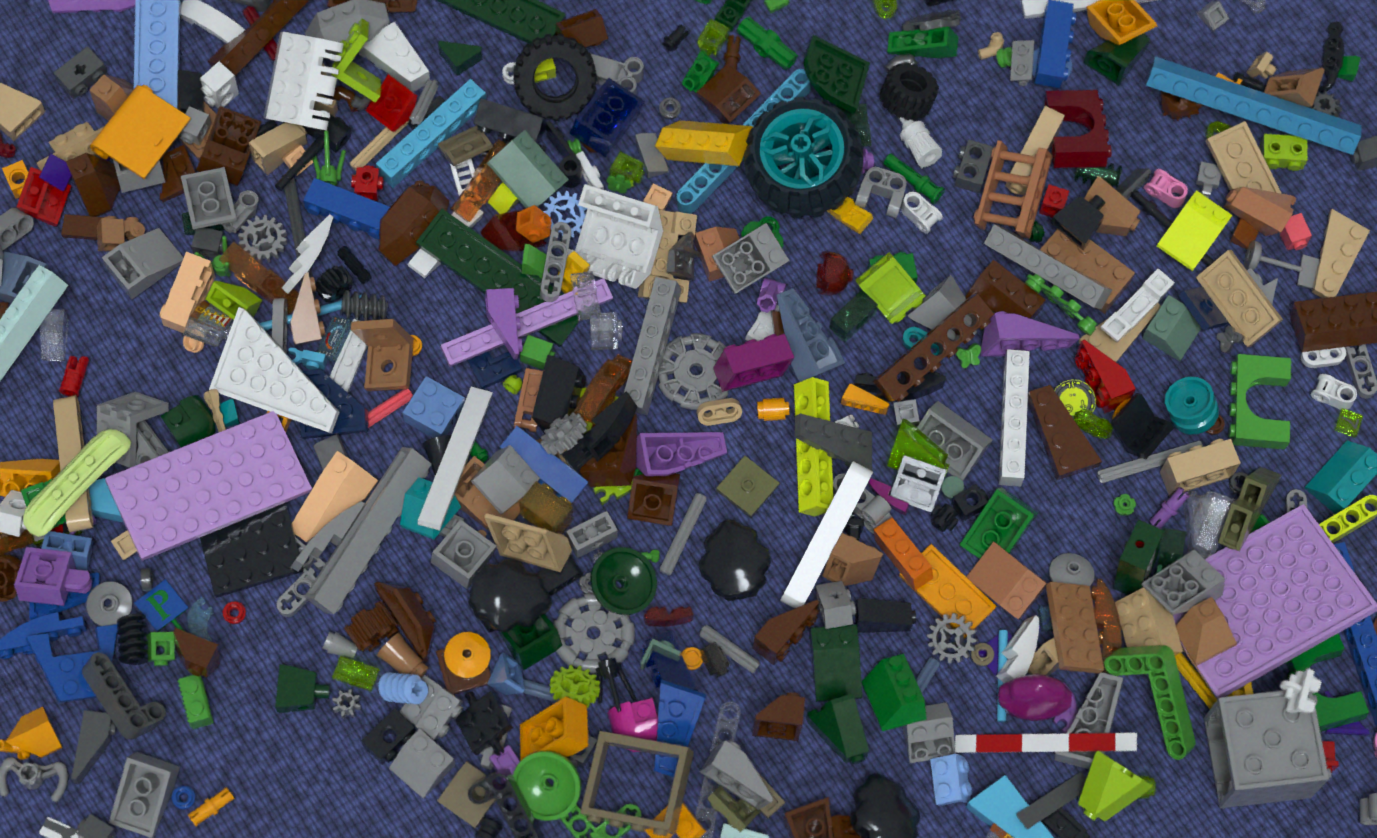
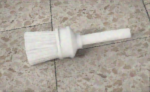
M900 117L899 120L903 124L900 138L904 141L906 147L911 149L918 166L923 168L935 164L942 157V149L929 135L930 132L925 128L922 121L914 122L910 119L904 120V118Z

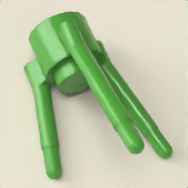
M325 130V166H322V170H320L317 155L313 158L317 179L336 186L337 181H341V171L346 151L342 150L337 170H335V167L330 165L329 132Z
M223 236V254L216 256L211 264L218 276L229 277L231 276L232 266L228 259L227 238ZM195 252V253H194V255H197V256H199V257H202V258L206 259V258H205L204 256H202L200 253H198V252Z

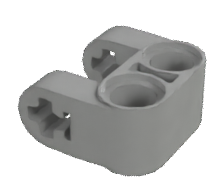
M880 167L870 168L862 181L855 205L866 208L870 194L873 193L891 199L886 215L897 219L906 188L905 177ZM877 178L880 181L875 183L872 182L870 179ZM896 184L899 185L901 188L894 189L891 187V185Z

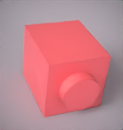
M1302 213L1291 216L1282 232L1279 233L1287 251L1294 248L1295 250L1305 248L1312 237Z

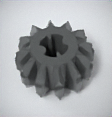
M1326 90L1322 94L1317 91L1313 106L1308 107L1338 118V114L1342 111V107L1339 106L1340 99H1333L1334 93L1329 96Z

